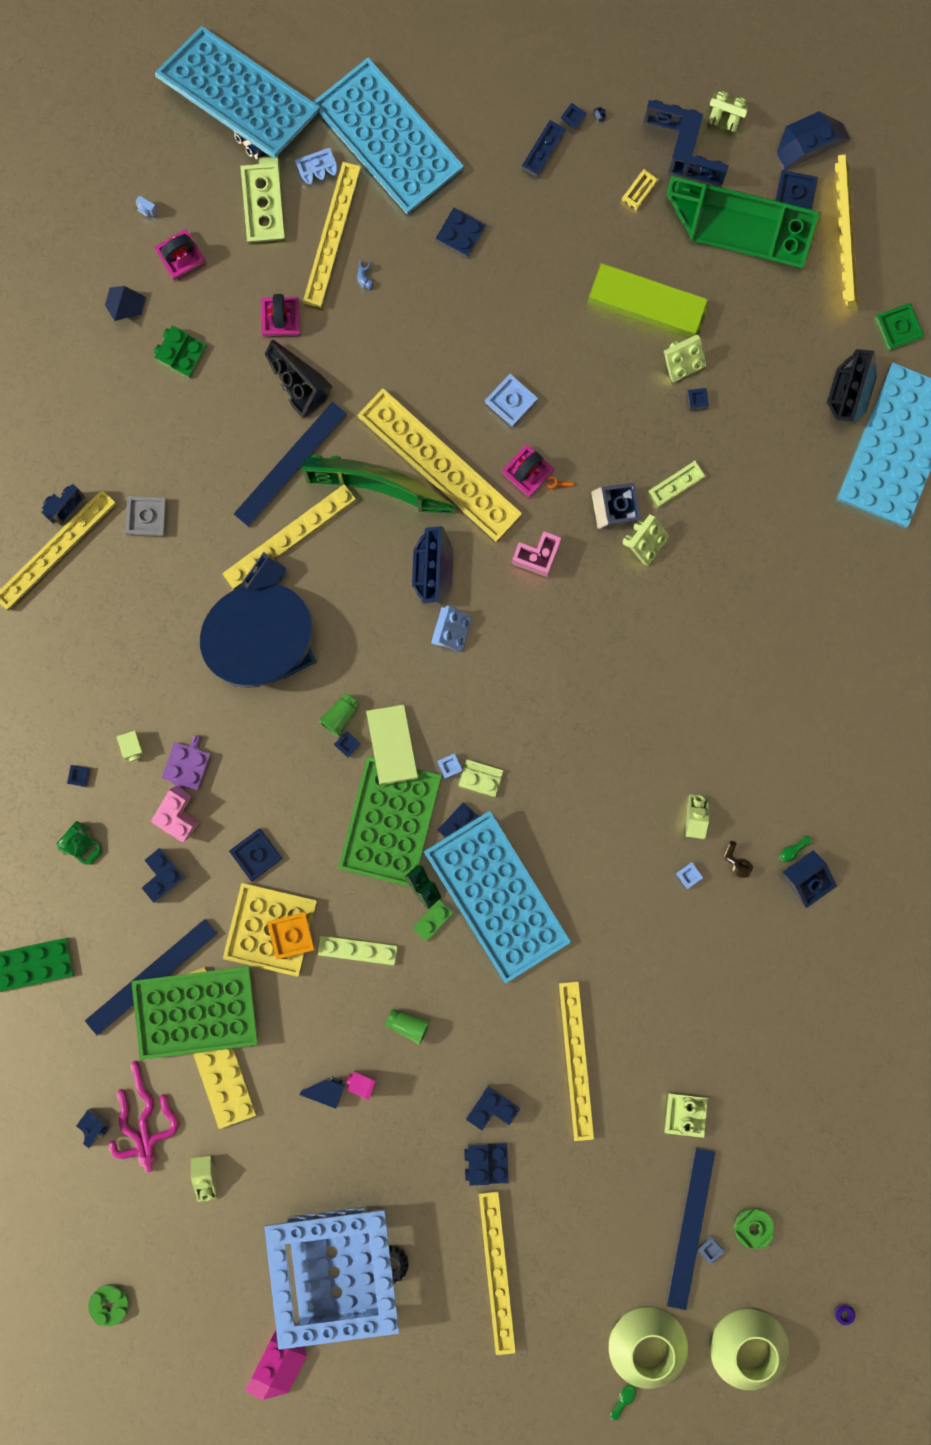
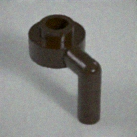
M730 841L724 854V860L733 866L732 870L736 876L747 878L751 875L753 865L748 860L736 859L732 856L737 843Z

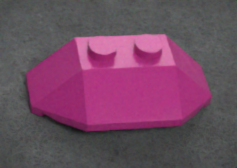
M275 1330L245 1391L261 1400L289 1393L307 1357L305 1346L278 1350L277 1332Z

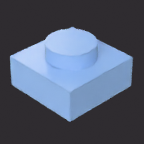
M138 196L135 201L138 211L145 216L155 217L158 212L156 205Z
M455 753L437 761L445 779L462 772Z
M692 862L675 873L686 889L703 878Z

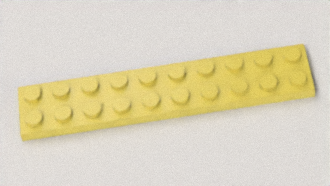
M382 389L357 415L362 422L495 542L522 515L517 508L386 390Z

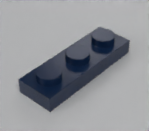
M549 120L522 164L521 169L538 178L565 134L566 129Z

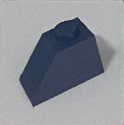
M263 552L242 583L249 590L275 585L278 580L284 577L286 567L272 556Z
M332 1076L331 1079L326 1078L302 1089L299 1095L336 1109L345 1084H342L343 1080Z

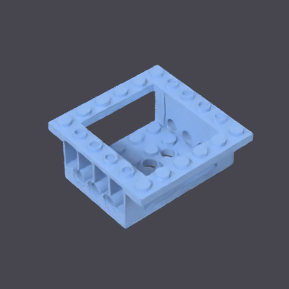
M363 1206L288 1216L285 1223L264 1226L278 1350L399 1334L385 1209L367 1212V1207ZM286 1244H291L299 1310L297 1325H295ZM328 1247H335L338 1254L335 1257L328 1256L326 1253ZM333 1266L340 1270V1274L337 1277H332L329 1274V1269ZM333 1287H340L342 1289L340 1297H334L331 1294Z

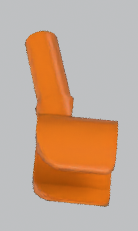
M552 476L547 478L548 481H555L554 485H547L550 490H554L558 486L573 487V482L557 481Z

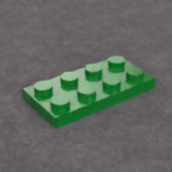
M67 938L0 952V992L74 976Z

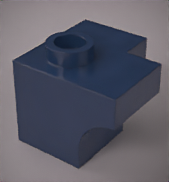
M92 1108L86 1111L76 1125L84 1133L83 1144L88 1148L94 1145L99 1136L101 1138L104 1137L109 1130L107 1125L110 1123V1121Z

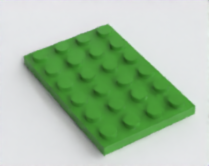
M367 757L338 869L410 887L405 875L420 863L442 775L416 769L418 779L379 785L375 758Z
M249 966L131 981L140 1060L258 1045Z

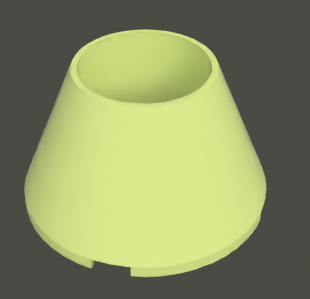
M640 1307L624 1314L613 1328L609 1339V1355L614 1369L626 1382L639 1388L653 1389L670 1383L680 1374L686 1363L688 1342L681 1324L672 1315L660 1308ZM657 1337L667 1342V1355L657 1366L642 1367L633 1361L634 1349L643 1339Z
M745 1308L729 1313L717 1324L711 1339L710 1356L715 1370L728 1384L742 1390H759L774 1383L785 1370L789 1358V1343L784 1329L773 1316L760 1310ZM751 1339L767 1341L769 1353L761 1366L754 1369H745L737 1365L738 1350L746 1341Z

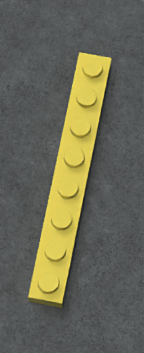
M346 162L342 163L304 296V304L322 308L361 166Z
M345 484L222 573L235 590L243 584L242 581L263 552L277 559L355 502V497Z
M100 490L0 589V604L9 611L116 503L103 490Z
M579 982L559 983L574 1141L593 1140L594 1134Z
M498 1191L479 1193L495 1352L496 1355L512 1354L516 1352Z

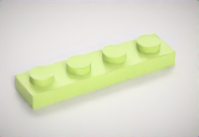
M320 936L318 955L388 965H395L397 946L327 936Z

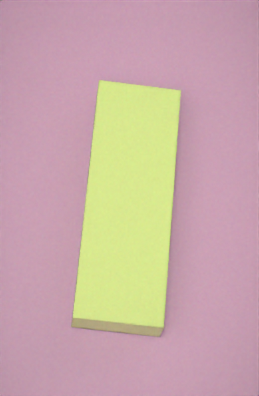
M695 460L650 489L648 493L659 508L705 478L706 475Z

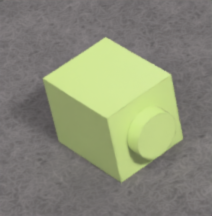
M137 731L116 736L123 759H129L132 762L141 759L140 756L145 754Z

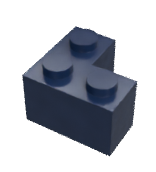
M158 848L144 860L156 874L154 878L142 887L153 903H158L187 879L162 848Z
M487 1085L467 1114L466 1120L480 1130H483L494 1114L510 1125L519 1112L520 1106Z

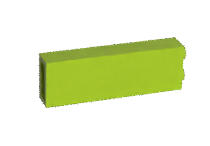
M602 263L588 299V304L687 338L700 334L703 326L700 323L701 317H706L709 308L706 306L708 299Z

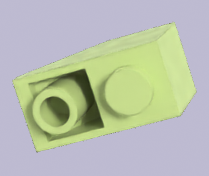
M689 794L686 837L705 839L709 824V797Z
M211 1156L191 1158V1180L197 1201L216 1200L217 1189Z

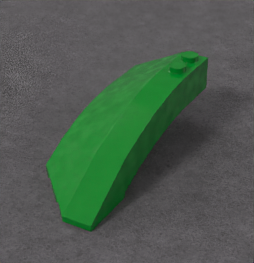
M671 176L666 194L692 241L799 268L805 267L822 215L821 211L676 176Z
M311 455V457H306L302 466L307 484L340 486L345 484V486L362 488L399 499L417 507L418 512L456 514V506L427 486L406 475L378 465L341 459L340 456L323 458L321 455Z

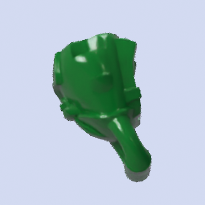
M76 821L56 843L60 853L74 856L85 865H92L102 854L100 843L91 838L88 827L85 823H80L79 821ZM91 845L97 847L86 860L83 858L82 855L89 850Z

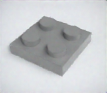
M127 496L125 534L164 536L166 498Z

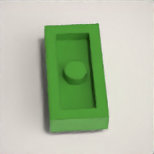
M438 900L413 929L427 941L453 912Z

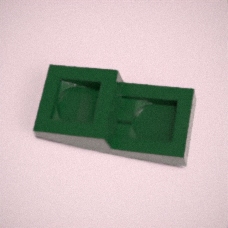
M417 865L405 875L411 889L425 908L429 909L441 898L435 882L429 880L423 866Z

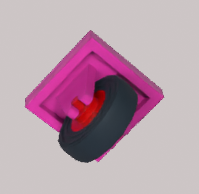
M187 229L154 247L173 280L206 262Z
M274 294L273 297L261 298L262 336H300L299 297H284L283 294Z
M526 444L501 473L530 498L555 469L538 452Z

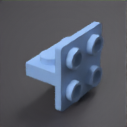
M447 605L446 608L442 607L431 644L462 652L472 616L450 605Z

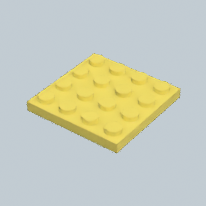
M241 883L223 959L299 977L305 953L276 960L267 921L306 912L309 928L311 929L317 901Z

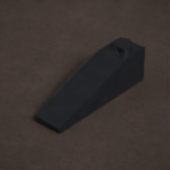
M271 340L264 355L274 374H278L282 382L280 385L282 390H286L290 399L288 401L302 418H305L326 401L333 386L318 371L275 340Z

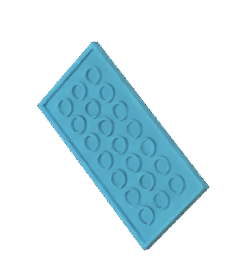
M203 26L155 72V77L274 159L320 110V106Z
M369 57L313 101L320 106L318 114L407 215L464 169V165Z
M892 362L836 500L907 528L931 471V378Z
M490 810L423 851L505 984L571 943Z

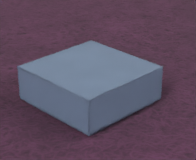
M712 1236L697 1249L710 1265L725 1253Z

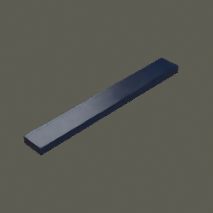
M332 401L235 511L234 516L249 527L303 466L306 457H311L347 416V413Z
M204 919L132 981L169 976L218 933ZM132 982L128 983L85 1020L96 1036L134 1005Z
M695 1148L667 1297V1307L687 1309L714 1163V1151Z

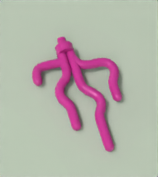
M133 1061L131 1067L138 1094L146 1103L145 1109L139 1118L141 1136L127 1125L129 1107L125 1091L120 1089L117 1092L121 1108L119 1127L125 1135L134 1140L136 1148L119 1151L116 1142L110 1141L109 1149L111 1154L117 1159H126L138 1155L140 1166H144L146 1173L154 1171L152 1163L156 1162L153 1153L154 1144L159 1140L173 1136L177 1132L178 1119L169 1107L167 1096L162 1094L159 1097L164 1115L170 1120L171 1126L168 1130L158 1132L151 1137L149 1136L147 1119L153 1110V1099L145 1090L139 1063Z

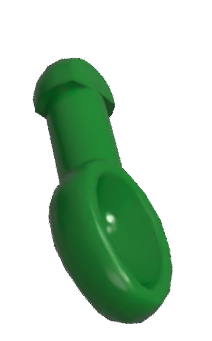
M804 836L794 846L791 845L784 848L780 854V860L782 862L794 860L800 850L812 843V838Z
M628 1385L622 1389L619 1397L620 1401L610 1413L612 1420H618L625 1406L633 1402L636 1396L635 1386Z

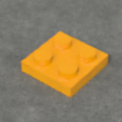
M306 912L267 921L276 960L315 950Z

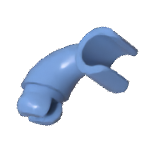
M360 260L357 274L358 282L363 288L370 290L373 286V280L368 279L365 275V272L370 270V262L366 268H363L361 266L363 260Z

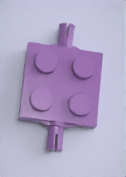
M194 735L191 745H182L174 742L162 779L170 781L182 789L191 788L199 791L211 758V754L203 752L198 748L202 737Z

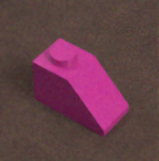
M355 1070L353 1074L349 1073L346 1085L349 1086V1092L369 1100L377 1078Z

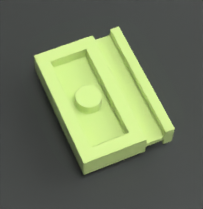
M466 759L459 787L495 797L503 770Z

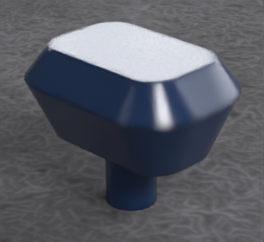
M597 107L593 110V113L600 122L606 119V110L602 107Z

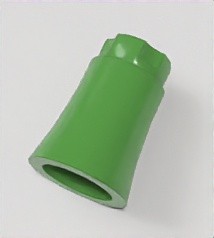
M345 693L318 722L330 733L339 737L343 728L355 713L359 703Z
M393 1009L385 1026L420 1046L429 1027L430 1020Z

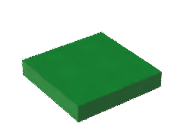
M911 302L875 316L888 351L925 337Z

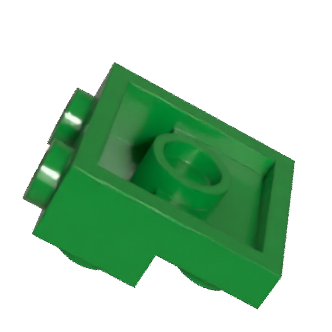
M172 325L170 329L166 328L162 336L164 341L161 345L158 344L153 353L155 355L154 358L157 363L190 379L207 345Z

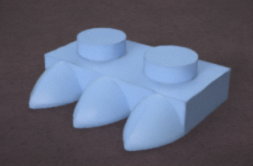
M330 148L295 160L302 180L310 185L314 175L323 180L325 171L333 176L337 172V165Z

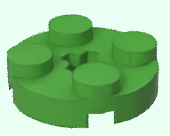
M757 1208L746 1209L736 1218L734 1223L735 1235L743 1246L750 1249H762L773 1239L774 1223L771 1217L763 1210ZM751 1224L759 1225L757 1228L759 1231L758 1233L749 1232L751 1229Z
M113 1284L99 1287L90 1297L88 1304L90 1316L97 1325L114 1326L120 1323L129 1309V1298L126 1292ZM106 1300H109L110 1303H114V1306L111 1308L110 1311L107 1308H104Z

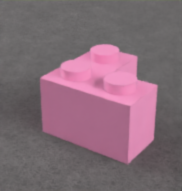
M543 531L537 549L519 542L512 559V564L547 577L561 537Z
M177 785L171 788L151 822L179 841L185 842L191 837L199 821L184 812L192 795Z

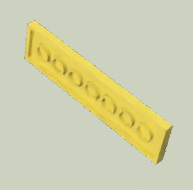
M845 154L839 155L838 163H835V170L839 180L836 181V188L840 198L837 199V205L841 217H838L842 233L840 235V246L843 250V253H841V264L844 268V271H842V281L845 285L843 299L846 302V307H849L851 312H858L850 166Z
M203 967L187 974L207 972V969ZM234 1048L193 1053L219 1129L257 1115Z

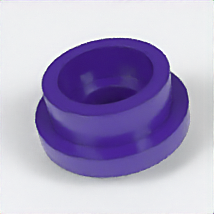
M846 1304L839 1306L835 1312L836 1320L842 1325H850L855 1320L854 1309ZM844 1311L848 1312V1316L846 1318L842 1317V1313Z

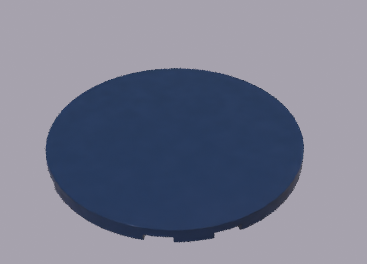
M275 584L249 590L245 586L239 587L222 597L207 614L200 633L202 657L212 673L229 685L241 688H258L268 683L273 684L286 677V674L293 668H297L306 656L313 636L311 615L304 601L294 591L282 585Z

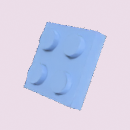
M509 374L487 397L485 403L513 427L537 402L538 398L514 376Z

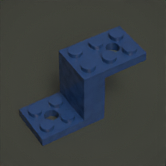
M649 100L643 123L679 132L668 173L722 187L729 165L718 160H707L703 156H692L703 114L694 109L687 110L678 105H667L659 100Z

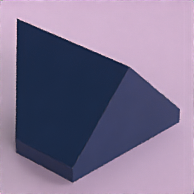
M126 286L110 287L105 306L113 320L117 321L142 315L146 297Z

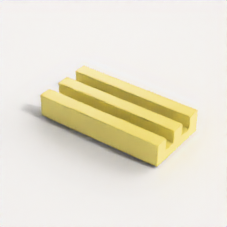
M643 169L622 197V201H626L629 206H633L637 211L659 179ZM646 176V180L643 182V184L640 186V188L637 190L634 196L630 199V194L633 192V190L636 188V186L639 184L642 178ZM652 180L653 182L650 184V186L647 188V190L644 192V194L641 196L638 202H634L640 195V193L643 191V189L646 187V185L649 183V181Z

